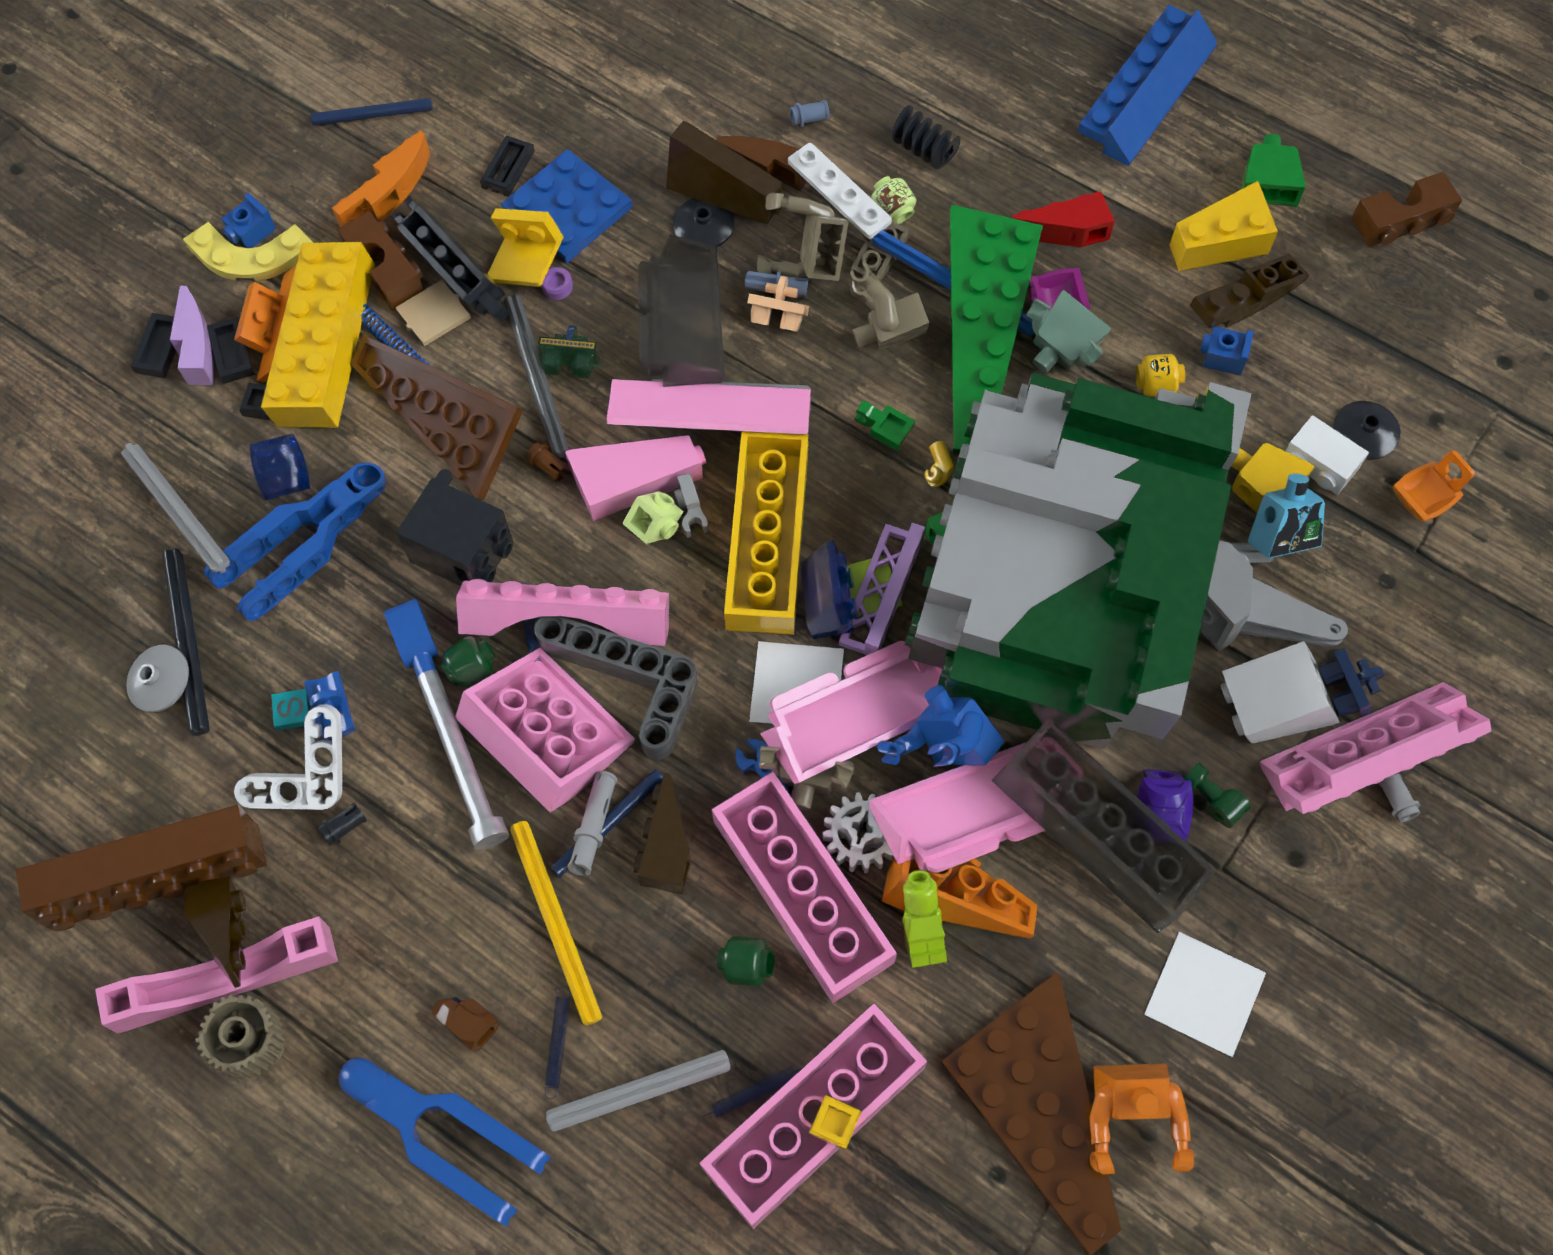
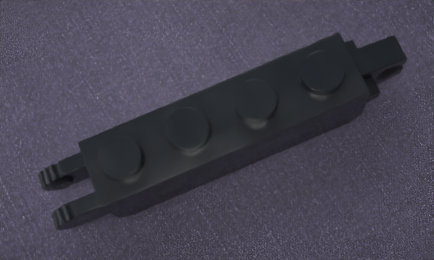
M408 195L404 201L412 211L407 216L397 210L391 213V216L398 222L397 228L467 304L483 316L490 312L502 322L510 314L499 301L506 293L445 227Z

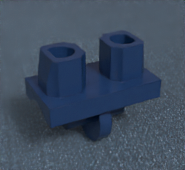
M1345 648L1335 651V659L1319 667L1324 683L1328 687L1345 680L1349 690L1332 696L1339 716L1359 712L1361 717L1370 714L1371 710L1369 708L1370 703L1362 686H1367L1370 695L1380 692L1377 681L1384 677V671L1381 667L1370 668L1367 659H1362L1356 663L1360 673L1356 674Z

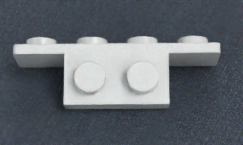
M812 143L806 144L788 157V164L868 239L873 238L878 232L884 230L892 223L891 216Z

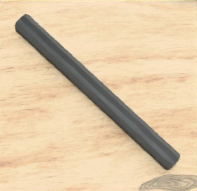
M517 294L507 296L504 299L505 307L510 312L508 315L550 451L559 459L566 457L565 452L569 450L521 297Z

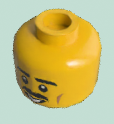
M1173 354L1145 356L1141 364L1136 365L1137 389L1142 390L1147 397H1156L1160 388L1177 393L1179 384L1185 383L1184 364H1178L1177 358Z

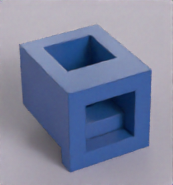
M247 193L244 196L245 201L221 218L225 225L222 231L233 244L238 242L244 248H253L274 232L276 227L269 211L250 193Z
M1214 326L1211 335L1204 334L1200 353L1205 354L1202 367L1241 376L1248 360L1254 331L1247 330L1246 333H1241Z

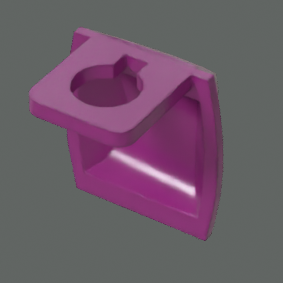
M1080 268L1060 269L1030 278L1028 292L1032 304L1035 298L1051 306V310L1060 293L1065 290L1088 310L1091 309Z

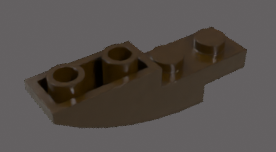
M1289 253L1246 270L1239 280L1195 296L1190 303V307L1208 328L1221 323L1227 328L1273 304L1306 281L1309 274Z

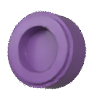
M550 268L541 285L543 294L552 300L566 298L573 289L570 273L563 268Z

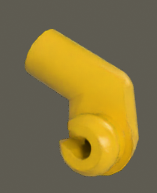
M937 441L929 447L935 463L931 466L930 470L926 469L924 477L928 484L933 487L945 484L954 470L953 461L944 441Z

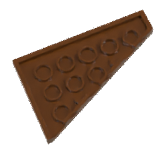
M1055 973L943 1059L941 1065L1086 1254L1092 1255L1121 1231L1108 1174L1103 1175L1095 1171L1090 1164V1155L1092 1152H1096L1095 1145L1091 1144L1089 1116L1092 1106L1062 981L1058 974Z

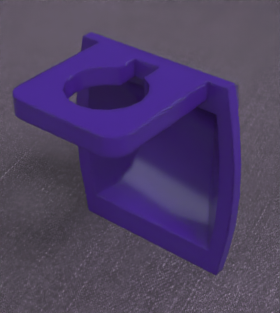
M1144 769V777H1142L1135 805L1136 839L1186 842L1193 814L1191 780H1184L1181 774L1176 771Z

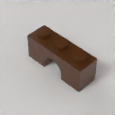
M1444 171L1415 182L1406 199L1410 206L1402 205L1395 201L1388 190L1361 199L1351 219L1369 247L1381 243L1386 245L1407 234L1415 235L1433 225L1438 224L1441 226L1450 222L1455 217V212L1462 199Z
M368 211L337 229L342 242H362L373 262H382L378 267L369 271L377 292L392 311L396 309L395 307L424 291L420 280L424 278L422 271L415 261L409 263L406 259L407 253L398 240L392 241L390 230L382 219L377 221L372 213Z

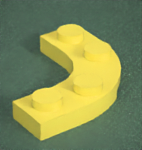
M209 222L183 239L186 246L209 270L223 278L236 281V278H254L255 281H262L278 276L297 265L302 243H313L296 224L272 241L254 248L234 246Z

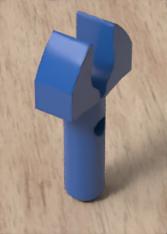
M747 739V744L757 753V761L747 759L738 747L736 748V765L743 775L748 771L757 772L763 778L772 773L771 769L759 768L760 746L766 747L765 742ZM782 783L786 791L789 792L788 786Z

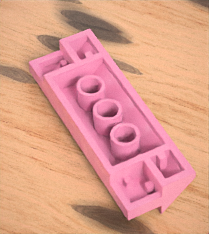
M612 379L607 424L808 434L811 389Z
M1442 682L1260 761V766L1285 811L1295 808L1302 814L1316 811L1321 806L1339 798L1348 797L1353 792L1366 786L1380 783L1385 778L1400 771L1412 769L1416 764L1432 757L1441 756L1446 751L1464 743H1471L1478 737L1492 732L1489 718L1467 707L1464 693Z

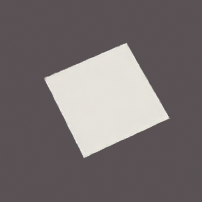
M758 641L749 722L773 724L766 715L772 712L770 708L772 698L827 673H834L839 681H841L844 649Z
M1179 932L1144 1015L1233 1057L1266 973Z

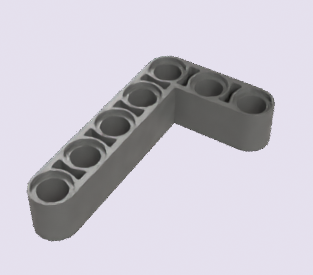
M542 616L535 623V635L540 648L549 656L655 690L641 725L639 736L643 752L647 757L652 760H661L668 757L674 748L697 690L698 679L693 661L685 656L561 616ZM549 632H559V635L554 639L544 638ZM581 642L592 643L589 648L584 650L576 648ZM614 652L624 653V656L619 660L608 658ZM648 662L657 664L656 668L650 671L640 669L642 665ZM678 673L690 675L687 680L682 682L673 679ZM668 703L678 706L675 711L670 713L660 710L662 706ZM656 734L665 737L664 741L660 744L654 745L648 742L649 738Z

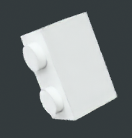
M1313 415L1291 440L1286 449V452L1314 465L1315 467L1309 477L1314 479L1320 487L1330 490L1336 495H1339L1359 470L1369 453Z

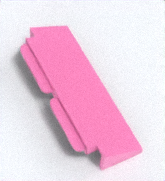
M904 641L895 642L847 664L843 670L845 679L839 681L834 673H827L772 698L770 702L772 712L766 715L775 727L760 734L768 746L779 747V751H776V758L794 784L800 783L835 766V761L843 762L878 745L880 741H887L911 729L919 716L929 706L924 697L925 693L938 685L942 669L908 659L911 650L909 646H906Z
M1047 734L996 753L986 766L963 765L870 799L869 808L898 864L915 859L920 870L938 873L995 851L999 847V842L1004 840L1020 841L1073 820L1076 816V798L1074 796L1081 794L1086 767L1055 735Z

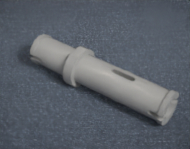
M607 771L595 773L581 826L575 831L573 837L576 843L571 860L568 863V870L576 875L584 876V874L589 875L591 873L596 849L600 848L603 842L601 832L613 790L617 783V777Z

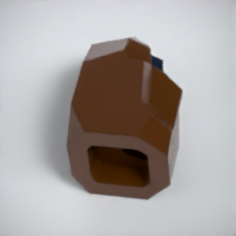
M445 998L438 1000L432 1009V1015L474 1053L479 1051L488 1042L500 1025L499 1021L474 999Z

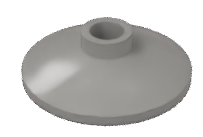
M157 645L145 650L132 664L127 677V693L134 706L146 712H160L172 706L180 698L186 688L189 677V667L183 653L169 645Z

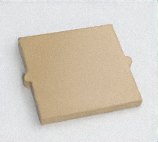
M443 280L395 307L398 314L405 321L407 330L412 331L423 346L428 345L471 318L470 314L460 303L459 295H454Z

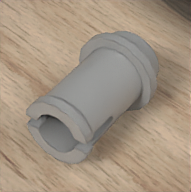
M1401 774L1391 775L1379 783L1394 809L1392 811L1393 817H1398L1400 822H1406L1421 813L1418 809L1420 807L1419 801L1413 800L1402 780Z

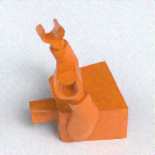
M1167 1064L1093 1066L1094 1102L1089 1120L1091 1144L1095 1145L1096 1152H1092L1090 1155L1091 1167L1103 1175L1115 1174V1169L1108 1153V1143L1110 1142L1108 1123L1110 1117L1118 1120L1170 1118L1171 1138L1176 1146L1172 1169L1176 1170L1175 1172L1191 1171L1194 1167L1193 1149H1189L1188 1142H1191L1189 1117L1181 1088L1176 1083L1170 1082Z

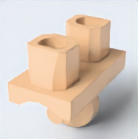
M780 276L778 284L766 283L765 292L776 294L775 299L749 293L748 303L752 304L751 322L769 326L773 308L783 310L780 328L798 332L803 315L808 316L810 306L784 301L785 296L797 298L798 294L797 288L788 287V277Z

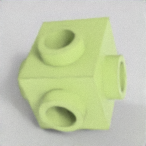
M658 491L638 496L622 524L644 543L648 544L672 537L679 527L677 522L683 511L674 504V500L669 495Z

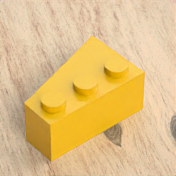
M1257 181L1176 224L1169 246L1178 271L1269 254L1278 230L1259 182Z

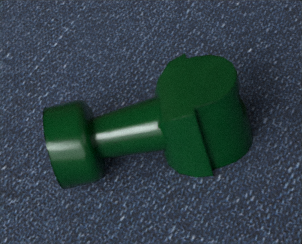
M1199 762L1189 771L1184 780H1191L1192 791L1198 789L1210 802L1207 810L1212 818L1223 826L1232 828L1240 820V817L1251 808L1250 802L1240 791L1236 789L1224 791L1207 778L1209 770Z

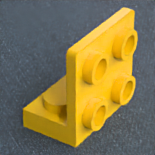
M495 208L491 219L504 237V240L488 275L496 283L540 287L564 238L563 234L549 212Z

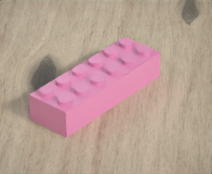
M774 772L712 809L713 823L832 1004L895 963L896 951Z
M873 1004L700 1162V1166L751 1228L754 1229L840 1149L809 1134L825 1095L862 1111L852 1134L853 1136L925 1069L927 1061L883 1012Z

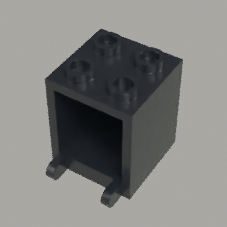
M443 469L437 474L435 479L431 478L396 534L410 563L459 586L462 585L463 581L473 579L492 582L495 578L498 564L502 558L506 559L513 548V538L504 512L491 504L450 486L449 484L453 479L452 474L449 470Z

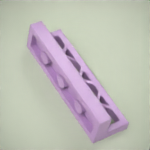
M912 523L909 531L885 524L842 632L839 646L865 655L882 649L922 546L925 532L924 526ZM889 536L905 541L901 552L892 556L886 547ZM882 553H883L886 558L880 560V558H881V556H882ZM889 564L893 571L891 578L888 582L879 585L874 575L875 570ZM872 581L874 588L868 590L869 585ZM878 593L881 599L879 609L868 615L862 604L863 600L868 596ZM860 611L862 614V618L857 619L858 613ZM866 623L870 632L865 644L849 639L852 629Z

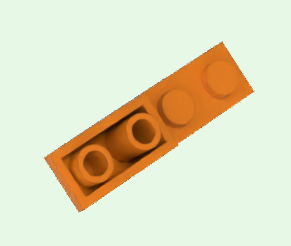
M421 130L406 139L389 154L381 157L373 165L376 176L367 180L360 188L341 199L338 204L332 207L339 227L368 211L372 213L377 221L380 219L384 220L406 199L421 178L430 156L425 134Z

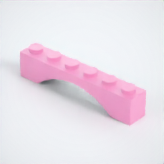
M482 579L463 581L456 597L459 634L493 636L512 624L541 616H565L583 619L601 625L620 636L656 646H665L669 631V593L659 592L654 589L630 591L619 587L596 589L585 585L561 587L551 583L527 585L516 581L493 583Z
M318 916L284 927L266 939L243 949L246 968L241 970L240 987L235 988L216 962L212 960L174 971L135 976L97 988L95 991L102 1026L119 1034L211 1004L214 1001H220L221 997L228 998L229 994L235 996L338 962L330 927Z

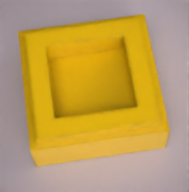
M825 1095L809 1134L846 1151L862 1111Z

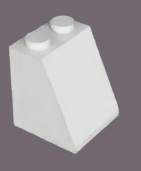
M1305 641L1222 671L1226 681L1220 684L1223 695L1228 704L1234 703L1237 715L1232 716L1235 728L1239 736L1245 735L1252 744L1339 723L1315 658Z

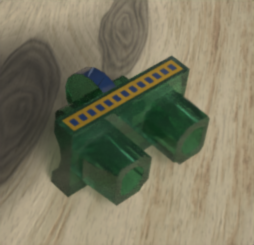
M569 325L567 334L556 333L555 338L539 336L538 347L541 355L542 369L545 374H560L561 365L570 364L572 365L571 370L574 376L589 378L593 367H599L600 356H598L597 342L588 341V336H579L577 326Z

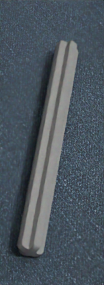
M126 444V448L121 451L122 457L203 561L214 573L219 572L222 574L226 572V568L230 565L228 557L138 444Z

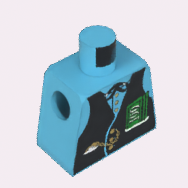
M1290 474L1287 478L1285 489L1267 492L1262 498L1248 543L1268 559L1321 547L1325 502L1320 496L1308 489L1309 478L1305 475Z

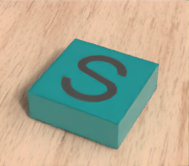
M306 689L271 694L274 728L279 731L303 727L305 717L311 710Z

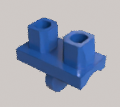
M338 671L321 679L304 682L311 710L318 705H332L341 715L342 737L356 730L342 678ZM322 713L321 716L315 718V723L322 725V735L319 739H332V737L324 738V729L331 724V720L325 719L324 713Z

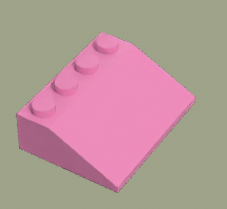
M541 648L463 691L455 719L550 813L579 794L594 780L596 772L599 771L601 773V771L605 770L635 740L622 725Z

